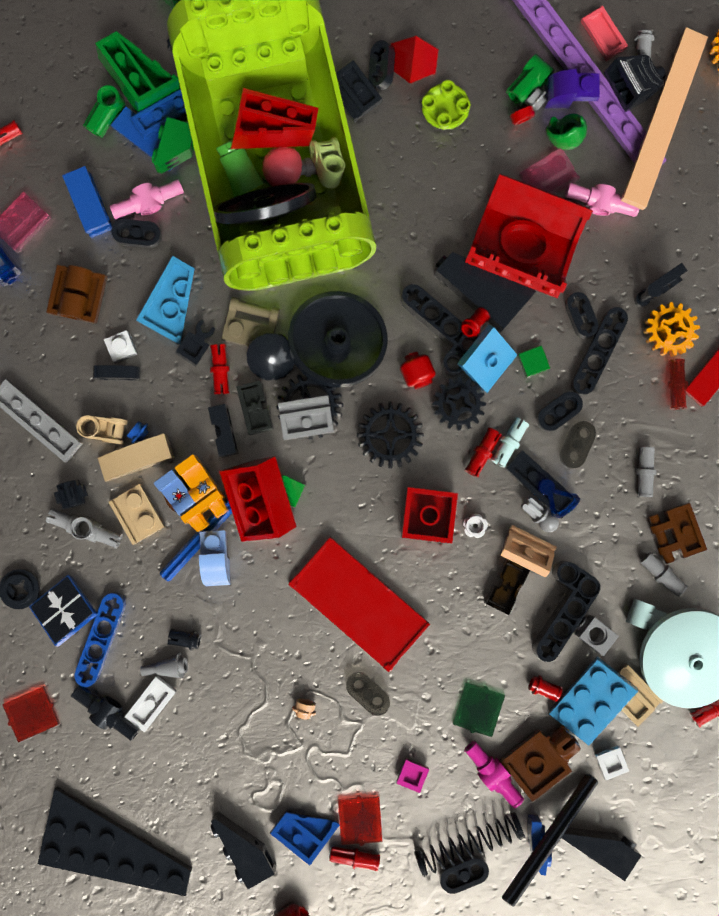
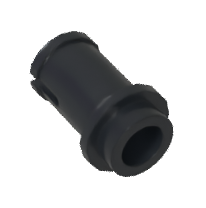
M171 629L168 638H171L168 639V645L187 647L190 651L199 649L201 634H197V631L190 633Z

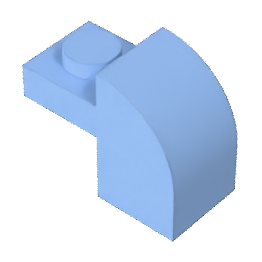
M225 530L200 532L199 566L202 583L205 586L230 585V560L227 557Z

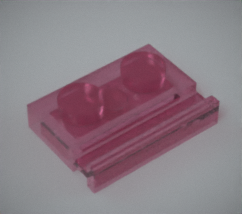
M562 149L555 151L519 174L522 182L552 194L567 188L569 183H575L580 179V176L576 174L574 166Z
M23 192L0 215V237L15 252L19 253L52 218Z

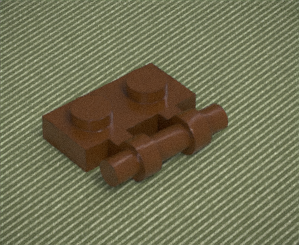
M690 503L664 511L667 518L665 522L661 523L658 514L648 517L651 523L649 528L651 533L655 534L659 545L657 549L659 555H663L665 564L675 561L672 552L676 550L679 551L681 558H687L707 550ZM671 529L675 542L668 543L665 530Z

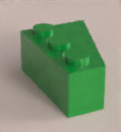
M117 31L95 43L98 59L136 113L180 89L177 76L168 73L161 67L160 63L156 60L152 61L142 53L140 48Z

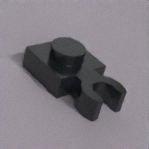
M200 320L195 326L196 334L188 332L175 351V354L195 367L209 347V344L204 340L210 338L215 332V328L212 327L208 333H204L201 330V326L204 323L203 320Z

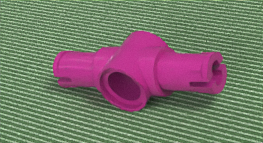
M476 741L470 742L464 751L477 766V775L491 792L500 793L513 808L520 806L524 798L511 783L510 773L497 757L488 756Z

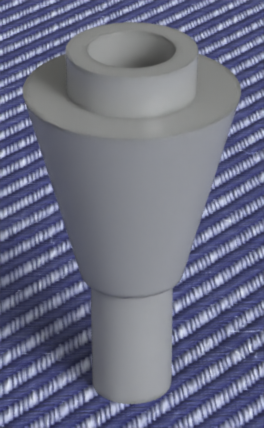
M178 653L156 664L141 666L140 672L142 676L157 674L160 676L183 678L188 671V662L181 653Z

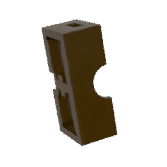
M505 558L497 575L501 580L498 586L492 585L484 603L509 615L516 602L518 592L524 585L530 570ZM507 563H509V564H511V565H513V566H515V567H517V568H519V569H521V570H523V571H520V570H518V569H516V568H514V567H511V566L507 565ZM489 600H491V601H493V602H495V603H497V604H499V605L505 607V609H503V608H501V607H499V606H497V605H495V604L489 602Z

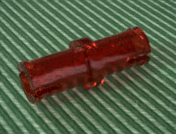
M671 359L669 360L670 381L667 383L671 396L670 409L680 410L682 408V410L687 409L686 388L688 387V381L685 380V359H675V361Z

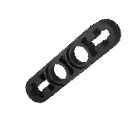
M614 307L604 315L571 382V389L578 395L584 396L594 390L627 324L628 314L624 309ZM618 314V319L621 322L615 324L612 330L604 329V326L608 328L613 322L610 316ZM601 334H606L611 338V345L609 347H602L599 344L598 339ZM590 356L599 358L600 367L598 369H591L587 361ZM587 373L594 374L595 377L591 375L586 381L589 388L580 390V384L577 381L583 380Z

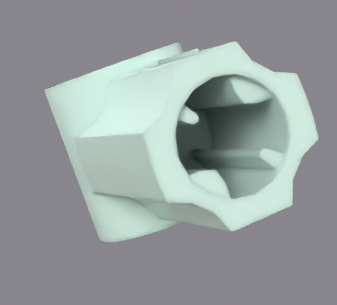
M634 599L625 622L647 630L651 629L667 613L655 609L656 607Z

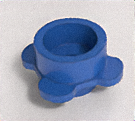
M138 421L128 433L127 437L132 440L131 444H134L135 441H142L149 433L145 429L148 426L147 423L144 425Z

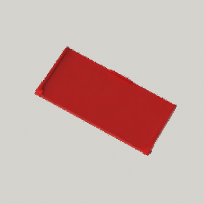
M332 537L325 542L299 574L291 579L288 584L388 672L393 670L399 659L430 625L425 618Z

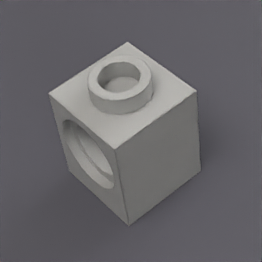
M591 615L587 618L583 617L575 633L578 638L603 656L619 637ZM598 627L600 631L598 638L591 640L589 637L590 630Z

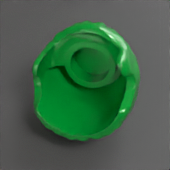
M571 113L561 119L551 117L545 132L550 142L558 149L572 150L578 147L586 137L587 124L583 116Z

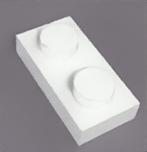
M157 675L125 718L145 732L177 690Z

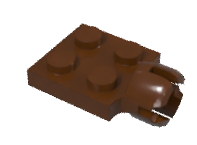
M560 726L548 735H545L538 729L500 759L502 765L532 802L572 772L571 767L568 765L569 759L576 755L581 748L576 738L569 733L570 731L565 726Z

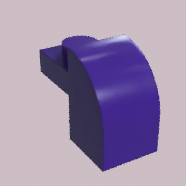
M568 69L552 74L545 83V98L547 99L545 101V109H569L573 101H598L600 98V73H577V69Z

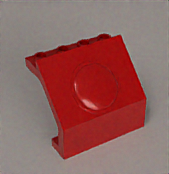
M499 173L465 263L558 299L560 292L563 293L566 288V276L578 240L593 210Z

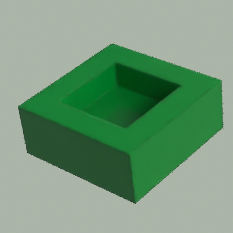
M542 345L517 355L526 378L550 369Z

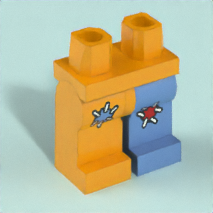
M194 454L174 467L177 471L170 470L153 483L169 501L182 521L190 524L197 532H201L210 525L203 516V513L208 509L213 512L216 518L229 511L223 500L225 496L198 456Z

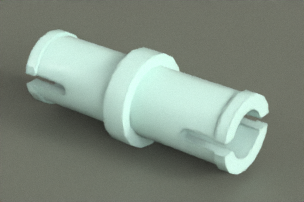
M515 417L506 436L503 435L500 439L502 443L491 459L495 464L499 462L500 467H506L514 450L519 448V441L524 432L529 427V424L524 420L521 424L520 418Z

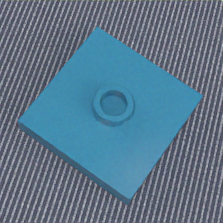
M488 324L457 364L479 385L482 391L488 393L517 354L499 332Z

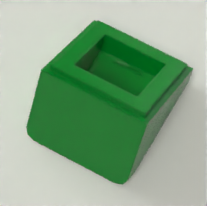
M282 475L289 503L296 508L306 485Z

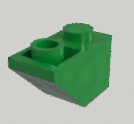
M167 117L165 125H161L159 129V148H155L152 155V163H154L156 171L161 174L193 156L194 152L189 123Z

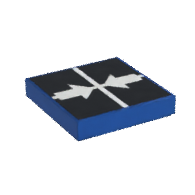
M67 575L29 606L53 644L58 647L98 615L70 575Z

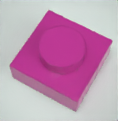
M405 758L396 783L420 793L429 772V767Z

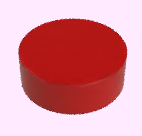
M527 106L514 112L509 117L513 125H519L532 119L535 116L533 106Z

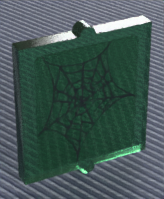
M465 682L453 725L468 729L472 734L477 732L492 737L505 695L489 690L487 686L480 687Z

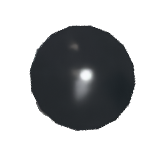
M265 333L250 342L247 350V364L257 377L264 380H278L292 371L295 363L290 355L288 339L285 335Z

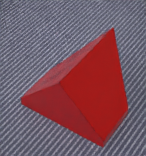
M417 36L391 43V46L395 49L394 72L408 83H413L436 74L439 49Z

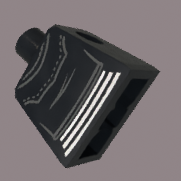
M648 55L617 57L604 71V75L622 108L627 112L650 99L663 86L666 72L662 66L655 67Z

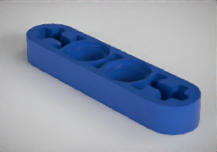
M120 593L107 594L101 601L97 612L98 615L95 617L74 675L75 681L82 687L93 685L100 677L126 607V600ZM114 598L117 599L116 603L120 605L119 608H114L111 616H116V619L110 616H103V612L105 614L109 613L111 605L108 604V601ZM101 621H108L111 624L109 634L100 633L98 626ZM93 644L101 646L103 652L100 658L91 656L90 647ZM90 663H98V667L96 665L91 667L90 675L93 678L85 681V676L81 673L88 669Z

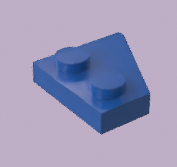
M285 811L270 831V834L310 866L340 824L333 820Z

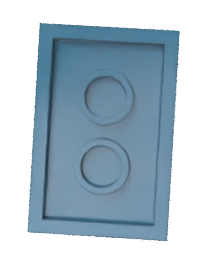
M597 656L549 710V715L589 746L636 695L638 688Z

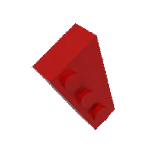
M243 88L231 149L309 146L315 132L319 108Z

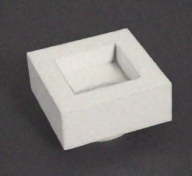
M127 330L104 339L113 363L137 355Z
M618 745L594 754L605 780L629 772Z

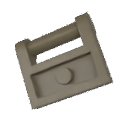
M232 297L221 339L249 347L250 342L256 337L265 333H275L280 309L274 307L268 309L241 302L239 298ZM241 311L268 318L269 323L264 325L236 318L237 312Z

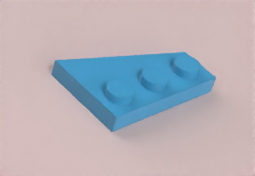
M172 256L136 321L180 345L195 268Z

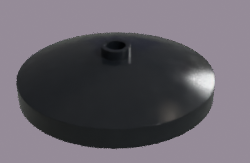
M311 183L283 184L251 191L225 200L213 208L216 222L222 224L245 225L262 223L264 226L276 223L277 219L294 213L310 204L317 198L315 186Z
M343 291L324 292L309 298L294 313L288 331L289 352L297 368L312 381L329 387H349L368 379L381 365L388 344L387 329L384 320L376 308L362 297Z

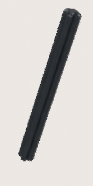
M586 774L502 895V899L506 904L514 907L598 785V780L594 776Z

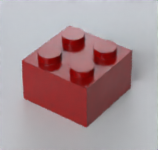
M407 487L401 538L452 544L458 493Z

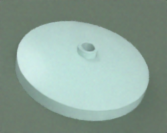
M699 608L680 609L662 617L648 631L641 646L640 668L647 685L660 699L668 704L682 708L702 707L719 699V616L715 613Z

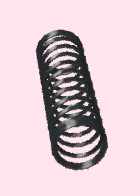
M511 813L513 823L507 815L504 816L508 836L498 819H495L498 838L490 824L486 822L489 843L481 828L477 826L476 831L480 848L471 831L467 830L471 852L461 834L458 833L462 857L451 837L448 838L452 860L442 841H439L443 865L434 847L430 844L429 848L434 869L422 848H420V851L418 849L417 851L415 850V857L422 876L428 877L425 860L431 871L436 874L437 869L434 855L441 868L446 869L443 850L451 865L455 866L452 846L462 862L465 861L462 843L469 856L474 859L471 838L479 853L483 855L484 850L480 833L489 850L493 851L489 829L499 847L502 848L503 844L498 824L507 841L512 844L507 820L519 840L525 839L516 813Z

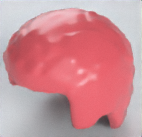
M276 147L272 148L265 155L262 171L267 182L271 186L296 183L299 180L302 172V160L295 148Z

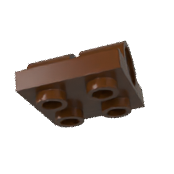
M57 265L46 313L97 324L107 276L79 266L68 265L66 267Z

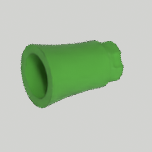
M231 140L216 149L229 180L233 197L257 188L264 184L265 181L257 172L245 149H231Z

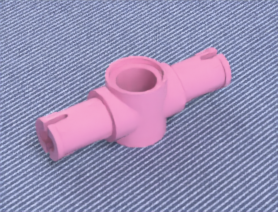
M179 179L161 186L144 183L132 190V194L129 195L130 198L109 205L115 220L134 212L146 216L159 211L165 200L184 194Z
M569 183L565 191V198L585 203V206L592 209V213L596 215L608 216L610 213L618 212L635 217L639 212V208L621 201L620 194H617L616 189L610 185L597 184L594 187L587 188Z

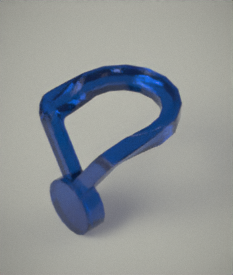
M543 479L538 484L539 492L543 495H548L551 515L555 518L564 517L580 502L581 498L577 494L556 490L552 480ZM553 493L573 498V500L565 509L557 511L555 509Z

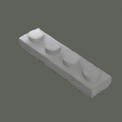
M5 379L0 385V408L61 460L68 462L83 443L9 380Z

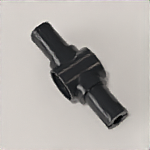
M80 685L73 691L71 697L88 709L87 712L91 714L89 719L96 726L104 730H108V728L111 730L115 729L130 741L137 736L140 729L123 716L124 713L121 711L123 707L115 699L109 696H96Z

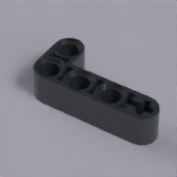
M416 284L406 286L401 296L402 306L451 347L445 355L441 367L442 371L448 376L458 375L463 369L460 366L456 370L450 369L447 366V360L455 358L460 361L468 351L463 347V341L469 339L475 342L479 336L468 337L464 335L461 330L462 321L423 288ZM414 293L417 295L416 300L408 301L409 295L412 296ZM423 301H425V303L423 304L421 310L419 311V310H418L419 305H420V304L422 305ZM428 308L435 309L438 317L434 319L428 318L425 315V310ZM446 324H453L457 331L455 334L449 335L444 331V326Z
M559 561L552 569L554 578L567 587L568 590L532 645L534 654L544 662L554 661L558 657L601 590L600 583L594 576L568 561ZM564 566H569L571 569V575L567 579H563L560 575V571ZM585 580H589L592 584L591 590L587 593H584L581 589V585ZM576 601L578 603V610L570 614L568 612V604ZM558 622H563L565 625V629L561 634H555L554 626ZM550 635L551 637L555 638L557 642L555 643L547 636ZM541 646H548L550 652H543V650H541Z

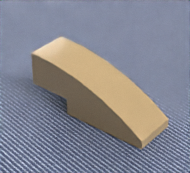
M161 434L99 457L98 461L104 480L107 482L153 467V465L174 459L175 457L168 435Z

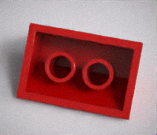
M275 456L255 459L219 471L241 542L280 538L297 527Z

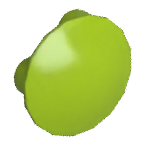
M445 80L441 84L430 88L422 99V113L427 122L443 130L453 129L461 125L468 117L471 106L465 91L450 80Z

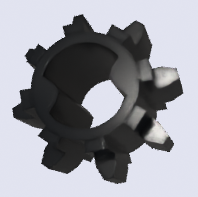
M78 479L56 485L58 492H54L56 503L62 505V509L73 508L86 503L84 497L88 496L85 485H80Z

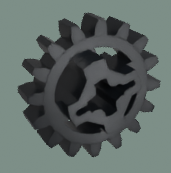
M461 377L457 378L456 383L451 378L448 379L447 387L441 384L439 388L442 392H435L433 395L438 401L432 402V406L438 407V410L433 413L434 416L440 415L442 417L439 423L442 424L446 421L448 423L447 429L456 425L457 431H461L462 425L467 430L470 429V422L478 424L479 420L476 416H484L485 413L480 410V407L486 406V402L480 401V398L485 395L484 392L477 393L476 391L479 385L470 386L471 379L462 383ZM461 388L457 394H447L452 389ZM469 392L473 396L475 404L470 402V399L468 397ZM460 398L465 407L457 410L455 409L456 404L453 401H457ZM443 404L448 406L449 416L445 413ZM461 414L471 415L468 419L458 420Z

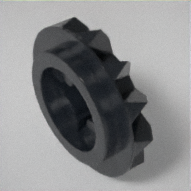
M22 569L8 572L0 582L1 600L5 605L13 609L29 607L38 599L40 590L37 582L38 578L31 574L30 571ZM24 582L23 589L27 593H20L16 596L17 589L13 585H20Z

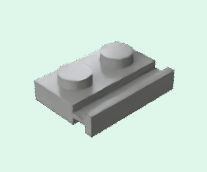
M328 395L278 403L283 440L334 432Z

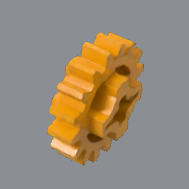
M669 302L666 308L661 304L657 307V311L653 310L649 313L652 319H647L644 322L649 328L645 329L643 333L650 335L646 343L653 342L652 350L660 348V355L662 356L668 351L670 357L677 355V351L681 355L686 352V348L690 349L694 346L691 340L699 338L694 331L700 329V326L693 323L697 316L690 317L689 314L692 309L682 310V303L678 304L675 308L673 302ZM671 314L667 320H660L661 316ZM670 325L672 326V330L675 331V333L671 334V329L668 328V326ZM676 339H683L679 345H672Z

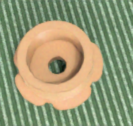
M299 698L296 699L292 710L296 712L295 715L298 718L310 719V716L316 715V703L308 699Z

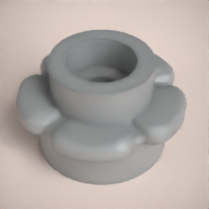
M537 88L525 101V104L533 106L537 111L547 100L544 97L546 91L542 92Z

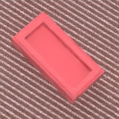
M603 5L581 19V24L606 62L627 49L628 44Z

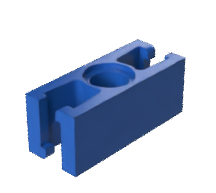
M86 166L62 175L85 232L93 238L110 231L113 225L92 174L88 172Z

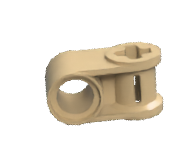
M86 415L77 421L76 429L85 438L124 445L125 441L122 438L124 426L127 425L128 420ZM89 421L95 423V430L91 434L85 432V425Z

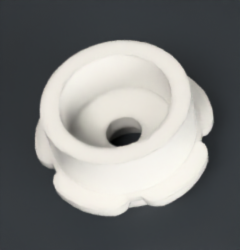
M472 514L470 517H466L463 522L464 532L469 537L475 536L480 538L485 534L488 523L480 514ZM476 523L478 525L477 528H473V524Z

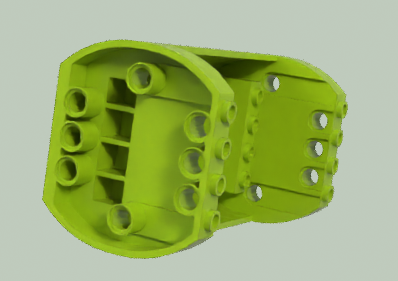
M180 0L168 17L167 30L225 284L238 290L258 291L350 270L366 262L376 252V242L319 0ZM243 88L319 108L312 140L323 142L330 141L331 138L336 137L345 162L341 182L335 188L324 187L319 181L318 174L311 175V177L301 175L296 183L314 184L317 198L300 210L277 219V222L271 225L264 226L262 223L245 225L222 224L216 222L213 208L216 205L233 198L229 180L219 160L220 155L216 148L233 139ZM309 146L291 147L299 152L301 160L304 158L311 159ZM272 148L245 149L257 172L265 181L264 184L251 191L272 187L265 179L262 171L263 159Z

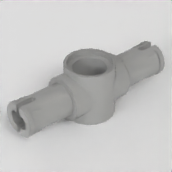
M52 507L48 513L52 516H47L46 523L66 529V532L72 534L76 539H86L94 543L98 541L115 549L120 545V542L116 540H122V533L104 528L102 524L96 522L91 517H82L76 514L69 515ZM84 521L89 525V532L86 535L80 532V525Z

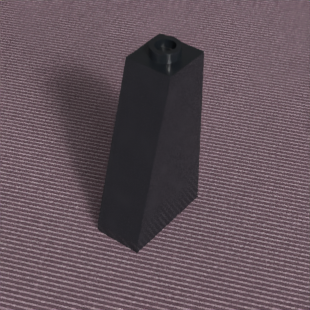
M452 252L448 257L443 255L435 265L437 270L434 276L472 309H486L490 315L488 322L500 333L536 293V290L465 263L466 258Z

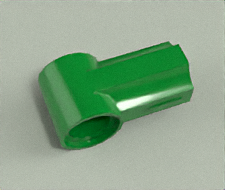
M535 54L527 62L519 77L509 86L506 94L513 103L522 106L538 87L541 88L546 83L548 77L554 73L555 69Z
M105 85L98 90L97 102L83 124L84 128L101 138L106 134L116 115L120 114L125 108V101L114 86ZM110 97H116L113 103L107 104V100Z

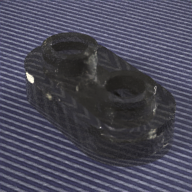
M580 421L571 427L560 452V461L565 467L574 469L584 464L596 437V430L591 423ZM581 429H585L588 434L586 438L581 437ZM572 451L578 455L575 461L570 458Z
M355 672L348 677L346 683L347 692L370 714L380 716L388 711L390 707L388 694L363 672ZM357 680H361L364 683L360 689L354 686ZM375 697L382 699L380 705L373 704L372 701Z

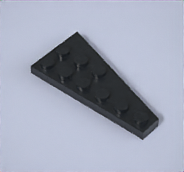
M58 786L54 789L37 864L186 896L192 867L169 853H164L155 848L146 839L142 840L135 836L131 830L103 813L96 812L87 807L78 798L74 799L67 795Z

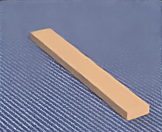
M687 27L683 30L621 198V201L641 210H644L649 202L708 38Z

